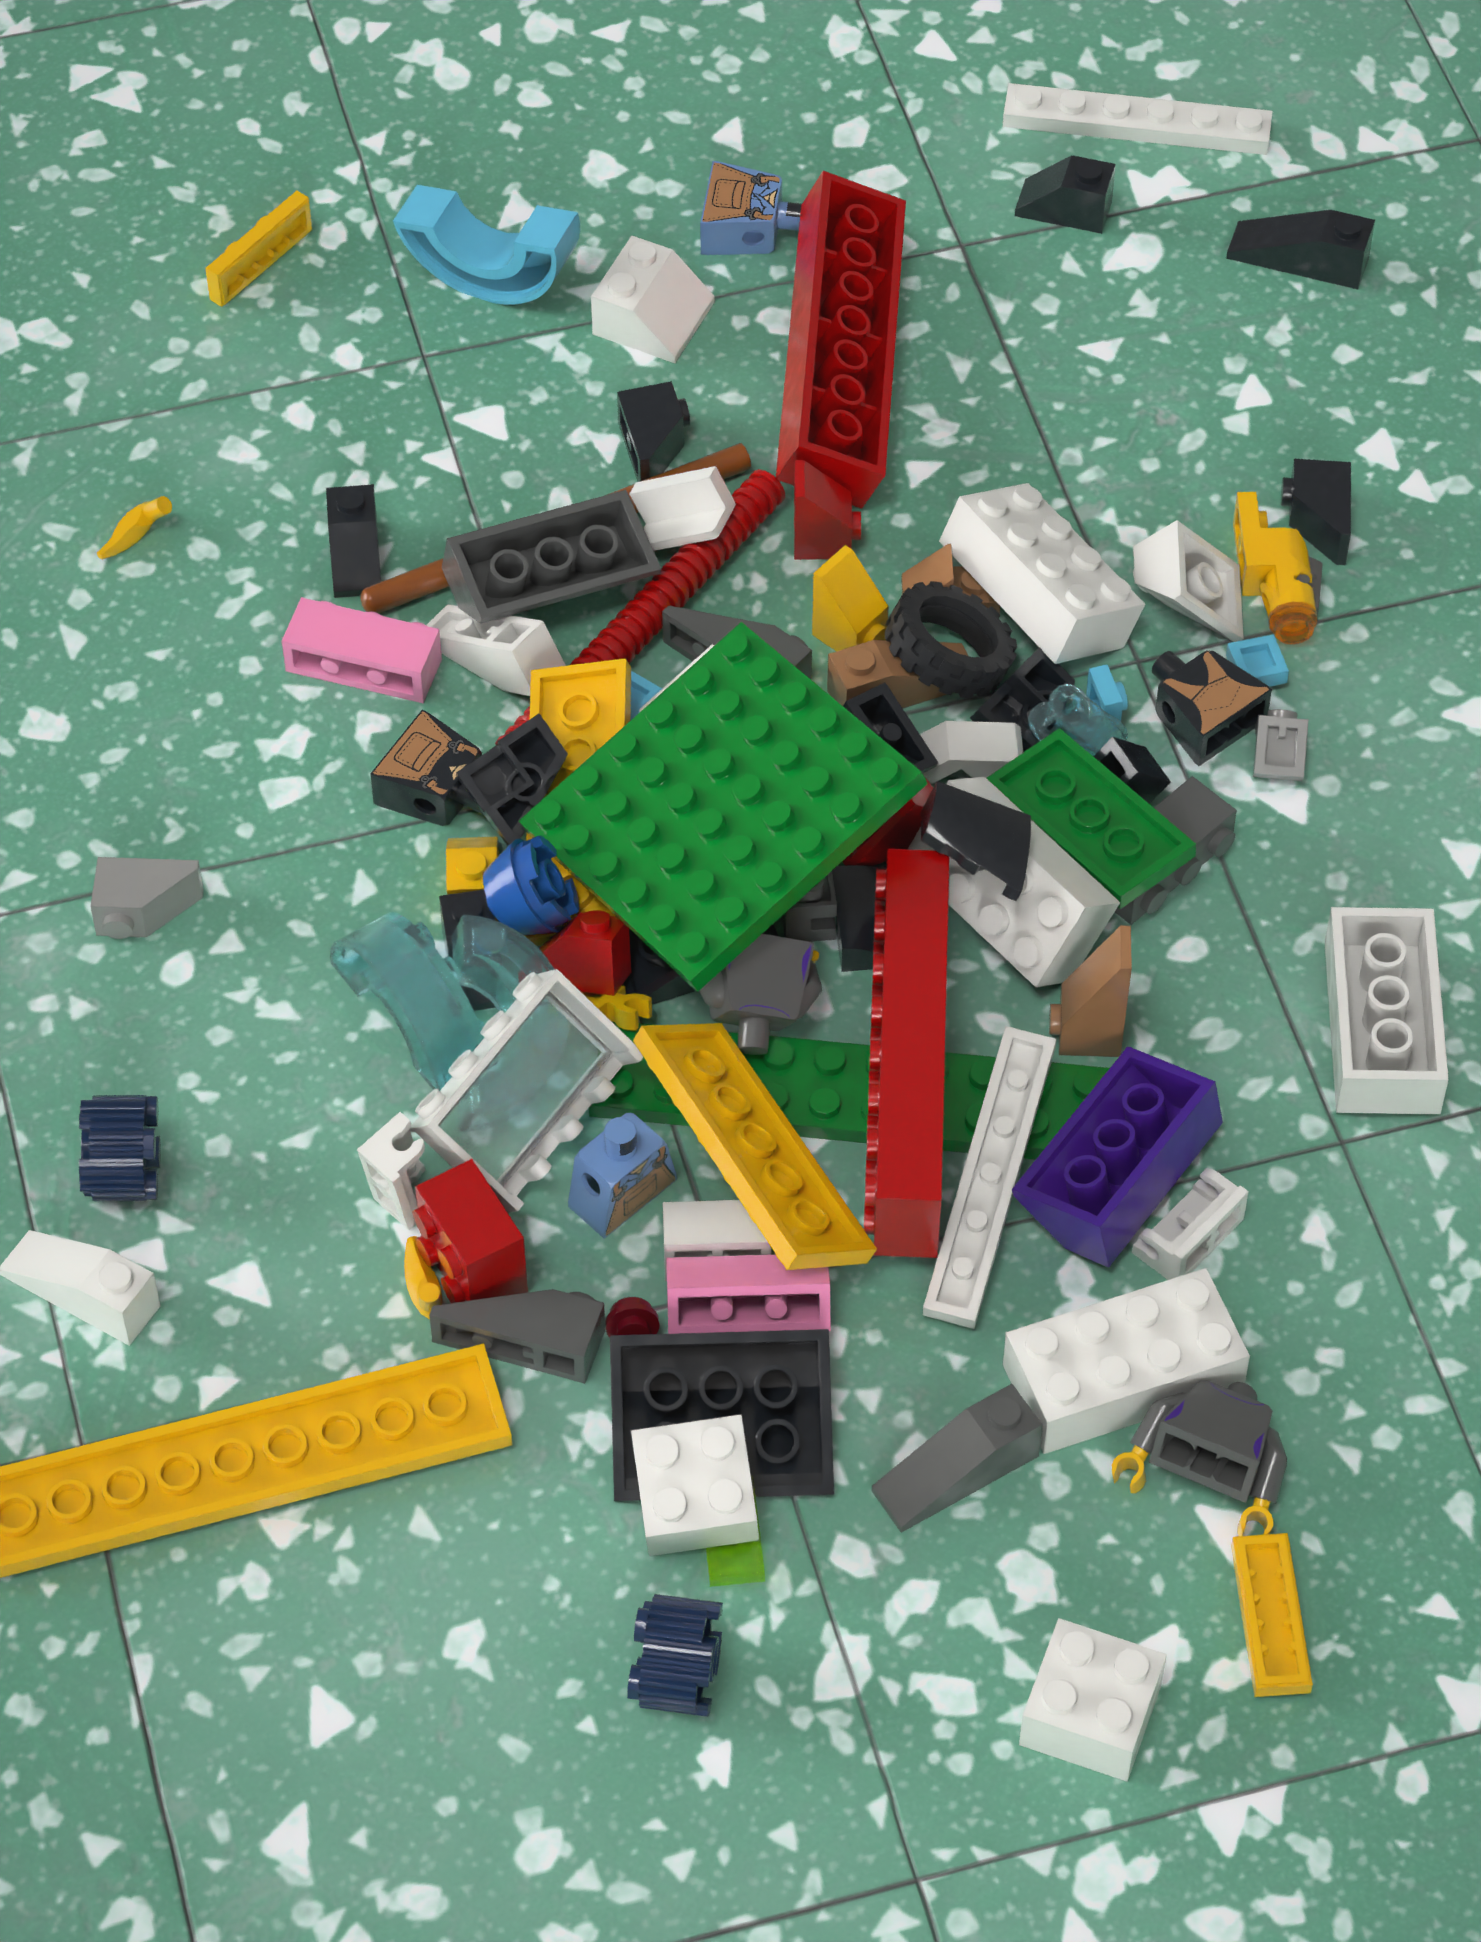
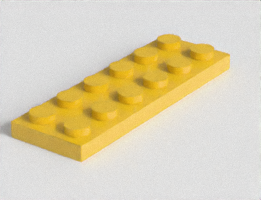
M626 658L531 670L530 719L540 714L568 753L546 796L631 721V666ZM526 832V841L532 839ZM551 858L559 869L564 881L570 878L573 879L577 891L579 912L571 915V920L580 912L585 913L593 910L605 911L610 916H616L556 859ZM556 933L524 935L523 939L529 947L542 946Z
M722 1023L641 1026L633 1042L786 1270L867 1264L877 1250L876 1246Z

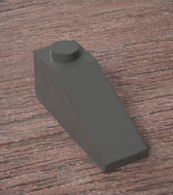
M668 606L662 611L663 642L692 662L712 644L715 646L742 622L808 678L811 679L812 649L808 648L806 643L799 637L790 636L775 625Z
M555 1289L436 1305L432 1307L429 1314L433 1343L459 1350L484 1343L489 1358L584 1384L587 1381L605 1333V1309L603 1302L596 1301L590 1295L582 1292L566 1293Z
M1010 1384L966 1408L873 1484L872 1493L902 1533L1039 1457L1043 1424L1014 1385Z

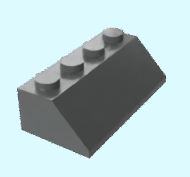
M626 490L447 538L442 562L443 573L458 608L480 624L661 573L660 564Z

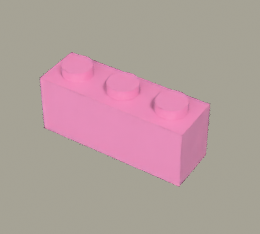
M302 597L282 639L286 672L419 703H424L442 661L440 631L437 628L428 627L419 622L411 623L385 617L375 612H363L341 607L328 601H315Z
M776 1255L666 1258L668 1334L829 1329L831 1331L829 1267L786 1270Z

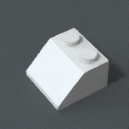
M631 236L591 296L592 334L676 363L713 306L715 296L674 250Z

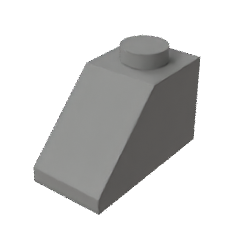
M98 857L90 905L96 936H109L115 939L148 937L203 898L204 891L199 860Z

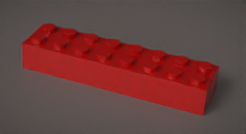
M823 170L801 204L776 480L794 486L795 460H804L851 491L852 506L862 509L886 476L906 200Z
M888 849L887 869H876L864 1231L867 1235H874V1245L877 1248L873 1256L938 1258L942 1201L949 856L936 850Z

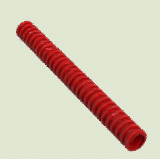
M758 469L753 471L749 479H746L740 488L733 492L732 497L736 505L720 535L712 540L683 545L678 553L671 557L670 562L663 565L661 573L654 575L652 581H648L645 584L643 590L639 591L634 599L626 604L625 609L618 612L616 618L608 623L607 628L602 629L597 638H594L570 665L625 658L630 664L635 655H638L644 646L651 642L653 636H656L663 627L662 611L668 606L684 607L689 598H692L698 589L705 585L707 579H710L716 570L722 567L724 561L728 560L733 552L740 548L742 542H745L751 533L757 530L759 524H762L768 515L772 514L777 506L784 501L785 490L780 481L776 480L774 475L765 470ZM530 706L524 711V715L519 716L514 725L505 731V735L497 739L495 746L498 745V740L530 720Z

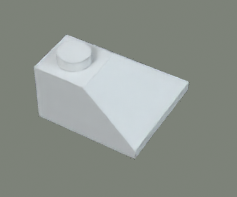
M1178 520L1133 546V576L1135 584L1142 591L1150 593L1170 608L1232 642L1244 639L1239 564Z

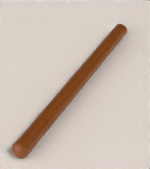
M738 443L643 481L713 466L717 467L724 480L751 469V460L745 446L742 443ZM632 484V485H630V486H627V487H625V488H622V489H620V490H617V491L612 492V493H615V492H619V491L626 490L627 493H628V495H629V497H630V500H631V502H632V504H633V506H634V509H635L636 513H639V511H638V509H637L635 503L633 502V500H632V498H631V496H630V494H629L635 484ZM443 558L363 589L360 595L363 609L366 612L380 614L449 587L442 570Z

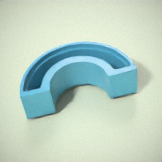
M422 185L415 187L393 220L396 231L406 248L436 278L461 293L503 305L523 304L542 296L550 288L573 252L580 234L578 212L539 205L536 206L520 233H506L491 228L475 218L464 206L457 191Z

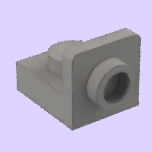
M1281 709L1269 710L1267 716L1259 715L1255 725L1256 744L1253 777L1292 781L1303 780L1308 719H1297L1296 712Z

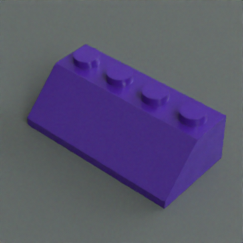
M1127 1046L1012 1188L1013 1196L1065 1249L1109 1268L1223 1123L1216 1081Z

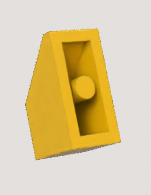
M845 545L813 573L812 635L835 651L872 640H886L885 630L887 626L885 624L888 619L889 606L855 552Z
M498 836L448 838L446 846L447 895L484 890L483 873L499 856Z

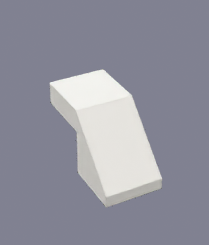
M944 721L920 734L938 761L936 767L923 773L930 784L960 769L973 778H986L1023 753L1021 727L1016 723Z

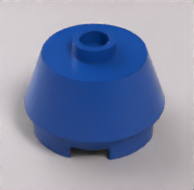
M540 835L527 841L515 839L483 873V885L488 907L504 929L514 936L558 933L563 929L564 923L571 920L570 916L579 912V900L573 879L563 880L559 869L551 860V858L557 855L555 847Z

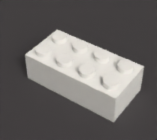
M1029 483L959 496L939 540L943 546L947 544L952 545V555L1055 664L1124 648L1145 606V603L1131 590L1130 585L1101 559L1100 554L1091 548L1072 529L1071 524L1061 517L1043 499L1041 493Z
M985 777L948 780L947 785L1022 812ZM1032 820L1026 875L1022 892L1017 901L1002 895L1006 883L984 869L972 875L960 867L954 859L949 857L948 904L1035 987L1063 983L1083 963L1120 904L1109 891ZM920 827L908 849L934 850L921 841Z
M1331 907L1325 937V956L1336 1113L1441 1114L1449 1079L1434 909Z
M1207 1268L1006 1332L1003 1367L1011 1384L1014 1385L1043 1424L1040 1447L1043 1454L1141 1423L1154 1402L1181 1392L1188 1393L1199 1381L1208 1380L1225 1388H1228L1234 1382L1245 1383L1250 1355Z

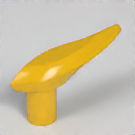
M160 496L131 509L118 522L112 537L97 552V556L103 560L133 546L141 540L157 519L172 511L171 501L165 496Z
M411 1236L407 1238L404 1268L406 1285L415 1307L420 1314L430 1319L429 1314L432 1307L442 1305L441 1287L435 1272L431 1267L427 1266L418 1251L415 1241L417 1236Z

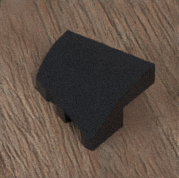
M1039 647L970 719L973 722L1016 723L1021 727L1023 752H1025L1057 729L1065 730L1068 717L1065 705L1072 698L1075 679L1059 664H1055Z
M537 714L498 740V745L456 772V777L490 824L509 846L515 839H522L525 830L519 823V820L546 796L568 753L542 716Z
M937 781L920 812L921 841L937 852L951 857L960 867L972 875H975L978 871L987 870L1006 883L1002 895L1017 901L1023 889L1029 857L1031 815Z
M848 865L836 866L832 870L837 902L836 936L841 972L873 969L876 869H887V867Z

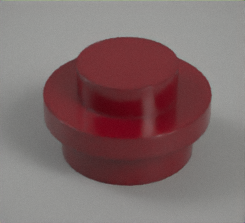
M627 1297L615 1302L605 1321L606 1333L609 1338L610 1335L657 1334L660 1327L657 1312L648 1301L639 1297Z

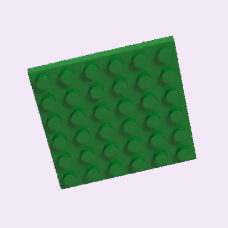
M740 622L519 820V823L532 838L540 835L547 839L557 852V855L553 858L698 992L922 790L928 782L917 767L744 623Z

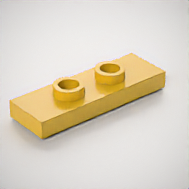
M296 190L271 213L260 218L251 230L238 241L232 242L224 253L205 268L209 298L212 302L221 307L226 305L312 231L308 196Z
M1288 1533L1232 1537L1231 1550L1254 1697L1311 1693L1313 1683Z

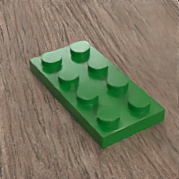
M1060 728L986 778L1023 813L1031 815V820L1109 891L1120 902L1119 909L1125 907L1196 857V843Z

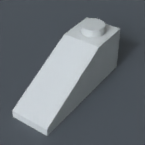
M448 604L427 624L428 627L437 628L440 631L441 654L506 692L530 696L531 670L566 666L547 627L540 620L510 615L480 624L459 609L458 606Z
M29 1230L0 1266L1 1276L129 1346L160 1308L154 1273L107 1248Z

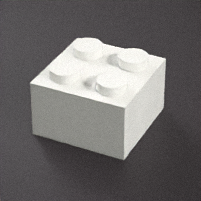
M742 1415L631 1431L649 1556L759 1540Z
M1058 1618L1022 1715L1019 1745L1128 1782L1162 1685L1167 1654Z

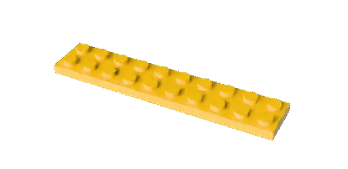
M483 1343L0 1466V1578L512 1446V1434L485 1345Z

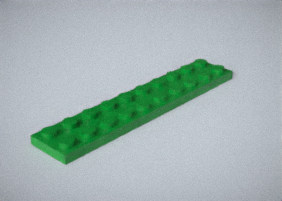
M639 1023L637 1030L618 1028L633 1042L641 1026L653 1024ZM728 1032L737 1045L738 1032ZM769 1036L768 1053L762 1055L743 1054L800 1137L867 1143L870 1045ZM597 1049L596 1058H597L598 1055L601 1053L598 1049ZM945 1052L943 1151L969 1153L996 1057ZM644 1057L638 1063L623 1065L610 1081L616 1087L614 1092L605 1101L591 1104L589 1107V1117L613 1119L631 1112L643 1122L690 1126L680 1110L672 1102L671 1097L655 1073L649 1068ZM1051 1062L1024 1159H1037L1109 1068Z

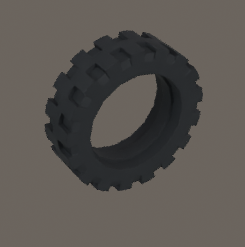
M930 581L929 585L919 582L914 584L912 589L908 587L885 624L887 626L885 639L886 641H891L889 649L893 656L899 657L902 660L900 665L907 672H914L920 676L918 680L929 687L933 684L939 687V692L947 695H952L954 692L959 693L960 698L971 699L974 694L981 698L987 696L991 690L994 692L1016 658V653L1014 652L1017 649L1016 639L1010 637L1012 630L1007 622H1001L999 619L1000 614L992 606L987 608L982 604L983 600L974 594L969 596L962 593L963 589L954 585H950L949 588L943 587L942 582ZM923 623H934L958 633L973 646L979 657L959 654L943 646L928 633Z

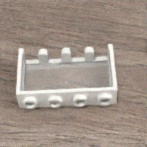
M558 969L539 974L532 972L518 984L513 991V996L516 998L515 1002L505 1013L499 1011L484 1025L480 1034L485 1038L473 1052L469 1049L453 1062L448 1070V1073L452 1076L441 1091L434 1089L419 1103L415 1110L419 1117L409 1128L412 1133L418 1134L452 1167L473 1159L507 1213L517 1212L524 1205V1202L517 1195L528 1182L540 1180L549 1172L552 1165L546 1159L559 1143L572 1141L580 1134L584 1126L578 1120L590 1105L605 1101L614 1092L616 1087L610 1081L623 1065L638 1063L643 1058L637 1046Z

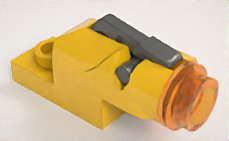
M1237 492L1233 528L1240 569L1242 596L1262 597L1268 613L1269 628L1280 642L1285 644L1302 643L1313 635L1317 624L1323 564L1319 560L1309 557L1306 543L1297 529L1286 527L1268 528L1267 512L1259 511L1256 492Z

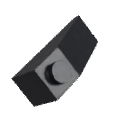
M1330 209L1238 221L1226 259L1358 290L1369 260L1375 220Z

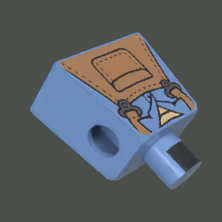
M712 161L700 222L701 255L769 254L775 250L778 229L799 231L802 203L782 201V178L778 175Z
M625 1113L622 1117L611 1119L605 1125L604 1131L579 1150L575 1156L568 1207L605 1239L677 1180V1174L666 1142L634 1113Z

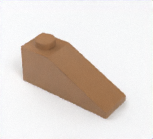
M872 640L828 654L827 691L842 706L847 700L886 682L902 708L947 694L939 692V687L933 684L930 687L918 680L920 676L914 672H907L900 665L902 660L899 657H894L889 649L891 641ZM939 642L956 653L969 656L962 643Z
M1120 925L1061 984L1060 1004H1050L1049 1035H1059V1055L1119 1057L1121 1055L1132 970L1131 926Z

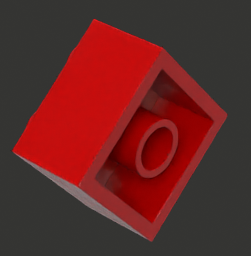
M473 1159L415 1186L418 1208L414 1209L412 1214L421 1234L420 1237L415 1239L416 1245L427 1266L431 1267L436 1264L443 1275L441 1284L450 1303L528 1293L524 1237Z

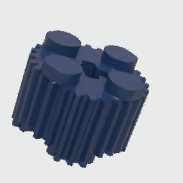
M93 1095L92 1100H81L79 1129H82L79 1184L80 1192H83L84 1196H91L92 1201L157 1200L158 1172L157 1169H150L160 1168L161 1161L160 1136H156L155 1128H150L158 1127L159 1107L157 1096Z
M654 1594L652 1601H645L643 1608H638L634 1628V1642L643 1643L642 1657H638L636 1665H631L627 1698L639 1700L640 1708L708 1717L711 1711L712 1698L703 1697L704 1687H709V1682H713L714 1676L718 1673L722 1643V1632L711 1631L712 1620H719V1617L722 1616L723 1603Z

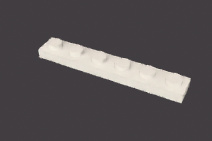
M1008 83L1003 127L1267 155L1273 111Z
M1005 1026L924 1302L923 1316L975 1329L1013 1197L1012 1188L1018 1180L1055 1051V1038Z

